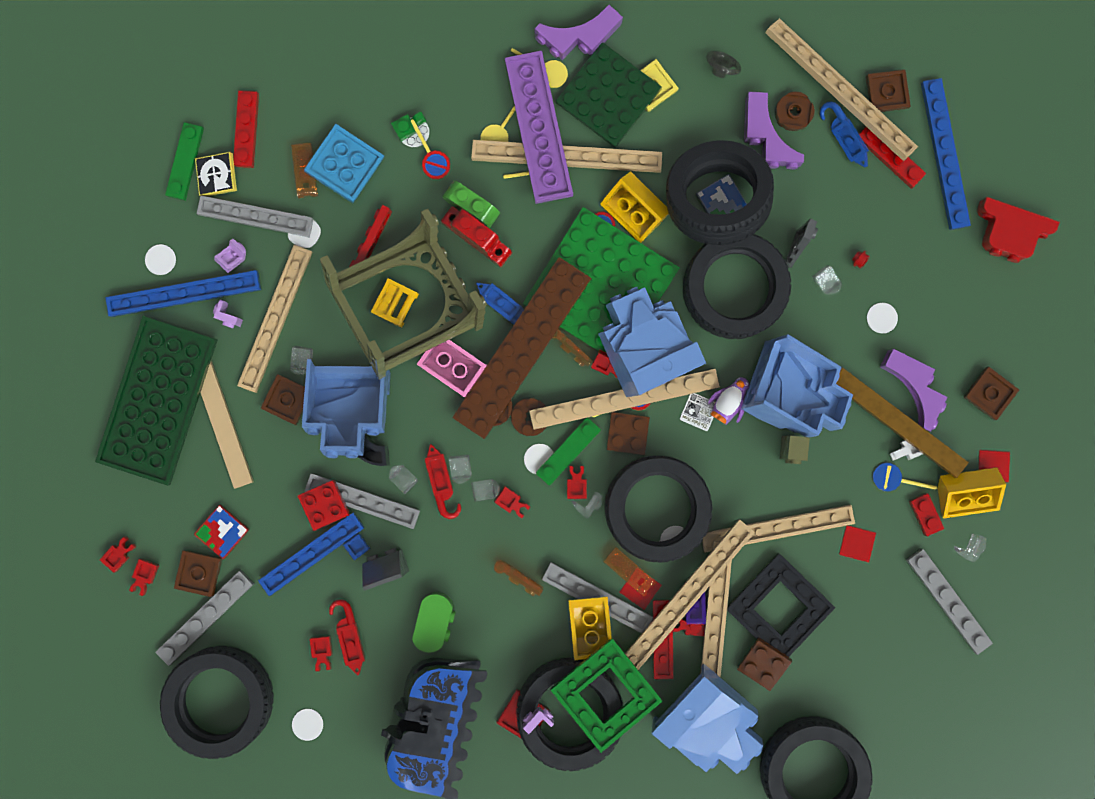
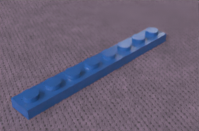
M942 78L923 81L921 88L949 230L969 227L971 224Z
M257 270L105 298L108 316L115 317L261 290L259 273Z

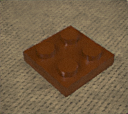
M905 69L872 73L866 76L869 101L880 112L909 109L911 107Z
M986 367L964 398L991 419L998 420L1019 392V389L993 369Z
M277 374L260 409L297 425L303 413L305 387Z
M611 412L606 450L645 455L650 417Z
M183 550L174 589L213 597L222 558Z
M758 638L738 665L737 670L771 691L792 663V659L761 638Z

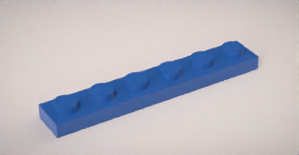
M354 512L258 580L268 596H271L365 527Z

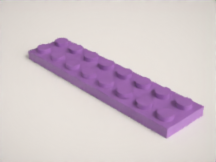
M542 51L506 57L505 64L535 204L573 197Z

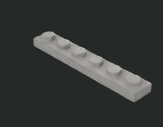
M201 195L197 209V215L309 238L314 220L311 217Z
M311 473L304 492L327 483L331 479ZM335 481L346 506L411 529L415 528L421 510Z
M924 549L918 550L906 559L975 654H980L993 644Z
M550 562L542 578L543 581L577 599L608 597L609 616L640 633L644 632L653 619V616Z
M240 570L155 653L170 666L244 595L254 583Z

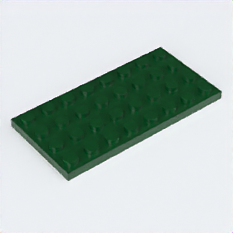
M142 316L95 462L167 486L171 485L218 340Z

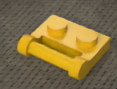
M388 278L371 313L402 328L404 325L403 321L414 299H417L419 294ZM405 293L408 296L397 318H394L392 314L402 294Z

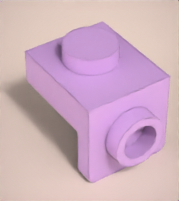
M231 239L229 246L217 254L214 260L229 273L245 260L246 249L240 242L237 243L234 239Z
M219 300V303H216L214 307L213 318L223 321L222 325L234 328V325L241 327L243 320L225 314L228 303Z
M538 707L533 713L529 712L524 717L523 729L530 734L542 720L552 727L554 725L552 719L554 716L546 708L542 710Z

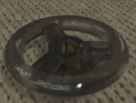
M710 51L706 56L707 62L713 67L712 73L717 77L725 78L726 74L737 75L741 72L739 62L726 53Z

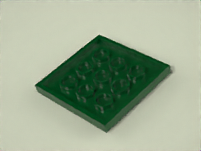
M602 42L558 97L556 104L616 148L647 109L648 105L651 104L662 90V86Z

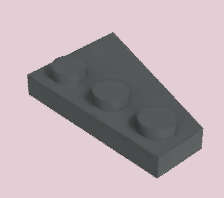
M809 219L796 231L786 259L788 267L792 268L811 239L815 238L818 228H816L817 221Z

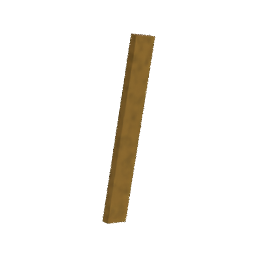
M841 368L836 384L852 393V400L954 478H958L969 463L847 370Z

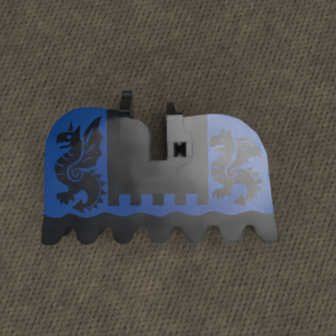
M429 658L420 661L412 667L405 682L404 696L394 705L393 711L401 719L397 725H390L386 729H382L381 736L387 739L384 751L387 772L390 779L399 787L446 799H458V791L451 787L453 781H459L463 777V772L456 767V763L464 761L468 757L466 749L461 748L460 745L462 742L469 741L472 738L471 730L466 728L465 725L467 722L476 720L477 713L474 709L470 708L472 702H478L482 698V693L475 688V684L483 682L487 678V671L479 670L481 664L479 660Z

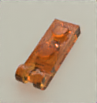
M312 144L291 145L298 198H305L308 195L312 197L318 196L316 179L304 172L305 167L313 157ZM303 183H309L310 188H303Z
M559 329L556 331L552 339H557L561 342L562 345L560 347L567 354L570 352L576 356L574 360L581 367L584 365L589 367L593 361Z
M617 547L603 561L643 597L648 593L647 590L657 583ZM642 577L646 581L640 586L637 582Z
M499 560L496 562L494 570L497 573H505L509 576L508 580L517 586L520 583L526 587L525 591L532 596H535V594L541 595L544 590L542 586L505 561Z

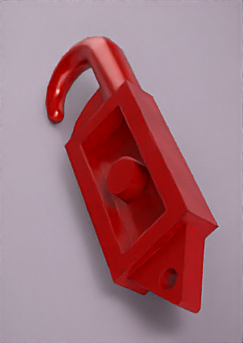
M430 444L425 463L437 507L444 518L454 519L461 512V504H457V509L453 513H449L446 510L444 501L452 497L453 487L444 454H441Z
M335 600L330 605L329 614L333 615L334 608L340 605L344 608L346 618L338 622L336 628L345 666H349L359 676L362 664L366 659L352 607L346 600Z

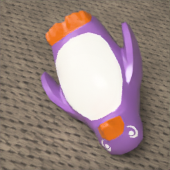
M739 377L730 386L715 392L708 401V404L717 399L710 415L727 425L738 413L736 421L738 423L745 412L741 407L749 388L748 380Z

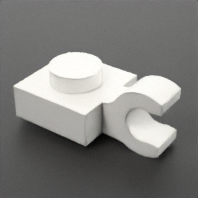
M903 441L900 443L902 449L889 455L892 461L905 455L908 460H911L923 453L907 441Z

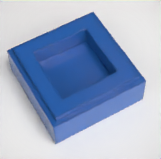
M360 533L343 544L353 560H356L371 549Z

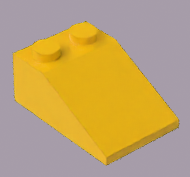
M608 597L569 600L574 660L588 658L612 638Z

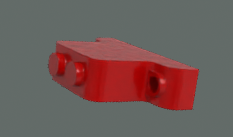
M989 197L981 200L977 208L978 215L988 220L982 247L989 251L990 255L1006 257L1008 261L1013 263H1019V261L1031 257L1038 238L1047 239L1048 235L1057 231L1060 223L1059 221Z
M452 206L440 221L500 268H502L512 254V251L500 242L499 236L464 209L459 211ZM455 215L456 217L453 221H450V217ZM498 249L502 250L500 256L495 254V251Z

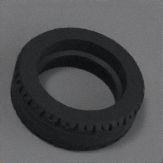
M710 141L689 149L675 161L667 176L666 197L671 220L684 235L705 244H732L750 237L764 225L772 209L774 179L771 168L757 151L734 141ZM730 172L744 178L752 186L753 197L743 208L732 213L718 215L705 213L695 208L687 200L686 191L693 181L705 174Z
M755 234L732 244H704L690 260L683 278V297L691 317L707 332L709 331L711 334L725 339H744L772 326L783 314L791 294V275L788 271L789 267L786 260L782 258L783 255L777 248H774L772 243L768 240H763V237ZM743 254L749 256L762 266L769 282L767 299L756 313L748 317L729 318L723 316L712 308L705 296V275L709 267L717 259L725 255Z
M669 456L642 457L623 467L616 474L613 481H611L605 498L606 522L615 540L631 555L649 562L662 563L674 561L691 553L703 541V537L706 536L712 519L711 495L701 475L687 463ZM662 475L676 480L686 490L690 499L691 512L687 525L677 536L666 541H650L642 538L633 531L626 518L625 502L628 493L637 482L649 476Z
M231 646L205 648L180 662L165 680L159 703L162 724L165 726L164 729L167 731L168 736L172 738V741L178 747H181L183 751L196 757L207 759L232 756L251 744L266 727L274 702L271 680L268 678L269 675L266 673L265 668L261 666L262 664L255 657L252 658V655L246 653V651H240V649ZM220 668L233 673L241 680L248 692L250 701L248 715L240 727L227 734L217 735L201 729L192 720L187 710L186 691L190 682L199 673L208 669Z
M567 657L549 661L546 665L543 664L527 678L518 696L516 715L519 733L524 745L538 761H542L544 765L550 768L555 767L556 770L580 771L581 769L593 767L594 764L603 761L605 756H608L614 750V746L618 744L620 739L618 738L600 753L591 740L578 746L563 747L547 739L539 725L530 734L523 729L524 717L529 712L533 713L537 709L538 703L545 691L558 683L582 663L584 659L574 660V658ZM603 672L589 684L602 702V722H604L623 706L622 697L613 680L606 672Z
M819 716L796 718L794 721L791 720L783 724V727H779L766 743V747L761 755L760 778L769 799H794L784 785L783 767L793 750L813 740H823L833 744L842 752L847 761L848 775L842 790L833 799L869 798L873 782L869 756L858 739L839 723L824 717L820 718Z

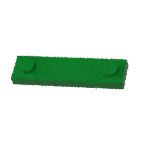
M183 123L165 194L167 197L186 201L195 159L197 158L204 131L202 126Z
M587 417L538 469L536 474L550 486L601 429Z

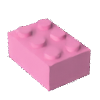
M450 340L426 351L417 363L418 366L465 398L487 366Z

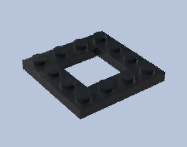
M777 553L727 606V611L756 639L761 638L790 657L836 607L783 556ZM779 582L806 606L781 635L754 610Z

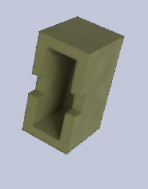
M782 436L780 459H785V463L801 464V461H808L810 438Z

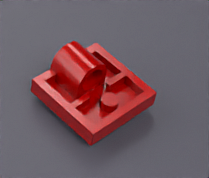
M334 479L298 495L313 531L350 515Z

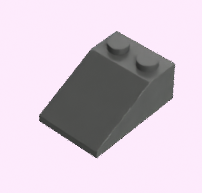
M396 548L385 551L386 555L378 557V554L367 557V562L362 564V587L364 591L401 578L409 572L402 549L397 551Z

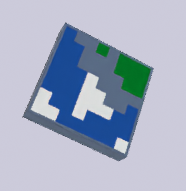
M729 174L696 193L706 213L728 214L747 205Z

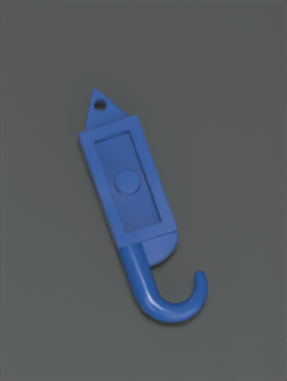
M832 101L824 103L820 109L821 119L825 120L824 112L827 108H831L837 118L831 125L832 133L851 162L854 161L863 167H867V152L869 149L850 119L846 117L837 103Z
M476 283L486 304L514 325L524 311L522 306L493 283L491 285Z

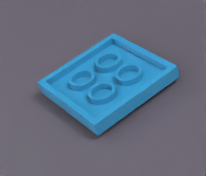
M335 124L305 167L304 172L351 203H354L384 159V155Z

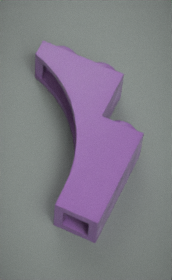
M608 5L594 19L576 27L554 28L539 23L535 28V39L539 44H545L549 48V52L555 58L559 57L561 60L577 44L584 54L588 53L592 56L602 42L605 43L622 25L623 17Z
M748 92L745 98L744 142L750 145H760L763 143L762 157L771 169L779 168V166H786L787 169H797L804 163V154L786 145L773 128L768 112V93Z
M895 349L888 350L880 368L893 374L907 387L917 407L918 425L931 432L938 424L937 418L939 414L945 410L947 405L946 396L927 387L934 379L933 373L935 369Z

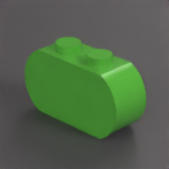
M453 180L442 196L444 200L457 210L464 209L489 229L500 215L499 210L455 180Z
M430 593L421 602L412 640L415 646L423 652H435L444 645L445 641H449L451 630H448L449 622L453 623L456 611H453L454 604L451 598L444 593Z

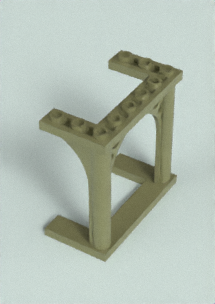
M429 209L421 211L419 226L403 241L337 273L328 255L320 258L325 283L378 379L385 377L387 370L472 328L475 331L483 328L484 315L486 313L485 306H487L486 301L482 295H478L476 290L467 294L463 279L457 277L454 264L452 262L449 263L446 258V250L438 244L437 233L439 231L437 225H439L436 215L431 214ZM428 252L431 255V259L428 263L424 264L421 262V256L423 253ZM416 254V260L412 261L410 258ZM434 262H436V268L439 267L437 270L432 268ZM410 265L428 271L439 281L444 291L445 308L441 318L426 332L382 353L375 340L371 342L368 340L342 291L396 266ZM450 295H454L456 300L452 301ZM453 305L459 306L463 312L453 314L450 312L449 307ZM446 317L451 318L448 322L445 321Z

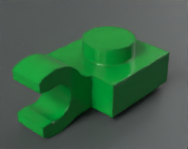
M422 112L415 114L411 119L407 114L391 123L401 142L416 134L411 124L412 119L417 126L427 122Z

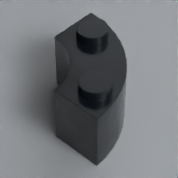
M365 433L363 456H358V458L372 465L389 466L388 446H380L374 443L369 435Z

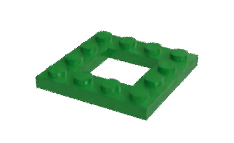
M613 638L609 639L550 688L600 753L663 702ZM610 667L632 694L633 698L606 721L602 722L579 692Z

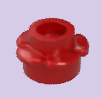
M858 251L852 259L854 267L857 266L861 269L870 258L866 251L862 253Z

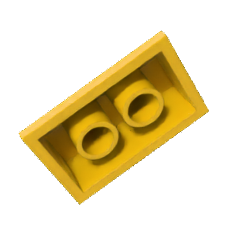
M631 171L617 182L600 203L640 243L669 215L667 206Z
M998 468L963 472L958 478H954L950 474L940 476L938 495L942 517L950 518L999 511L1006 483Z

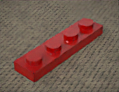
M238 91L233 157L234 167L254 168L259 93L255 91Z
M867 127L859 134L867 148L911 189L926 175L909 157L903 161Z
M382 205L381 209H377L374 215L375 221L373 226L368 227L365 235L367 238L364 243L359 245L357 250L358 256L356 260H352L349 267L370 258L392 214L390 208Z
M652 600L653 620L670 600ZM673 630L653 652L654 679H673Z

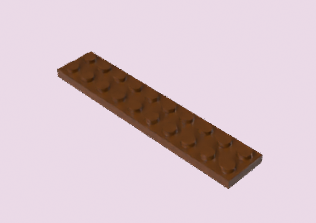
M558 258L452 417L481 438L486 439L591 281V277L562 258Z

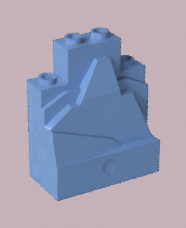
M638 287L627 291L628 295L622 297L619 294L610 298L611 303L606 304L613 323L603 327L604 331L598 335L626 397L641 395L706 364L698 343H693L688 338L671 301L664 303L662 300L652 304L646 288L638 290Z
M787 334L765 341L741 409L779 429L787 428L804 437L819 436L822 427L829 431L843 428L848 410L851 407L853 394L836 384L840 376L841 366Z
M307 359L302 428L309 435H319L321 433L320 451L323 455H326L328 458H337L338 455H344L347 458L363 456L365 433L376 436L379 433L385 432L387 395L390 394V370L386 371L385 377L378 379L372 367L314 366L312 360Z
M705 664L701 666V674L660 718L656 716L653 718L652 734L669 749L672 746L677 748L705 772L710 768L713 769L720 759L738 774L741 770H745L749 766L750 760L754 756L760 755L763 750L762 738L749 728V726L753 727L757 723L758 710Z

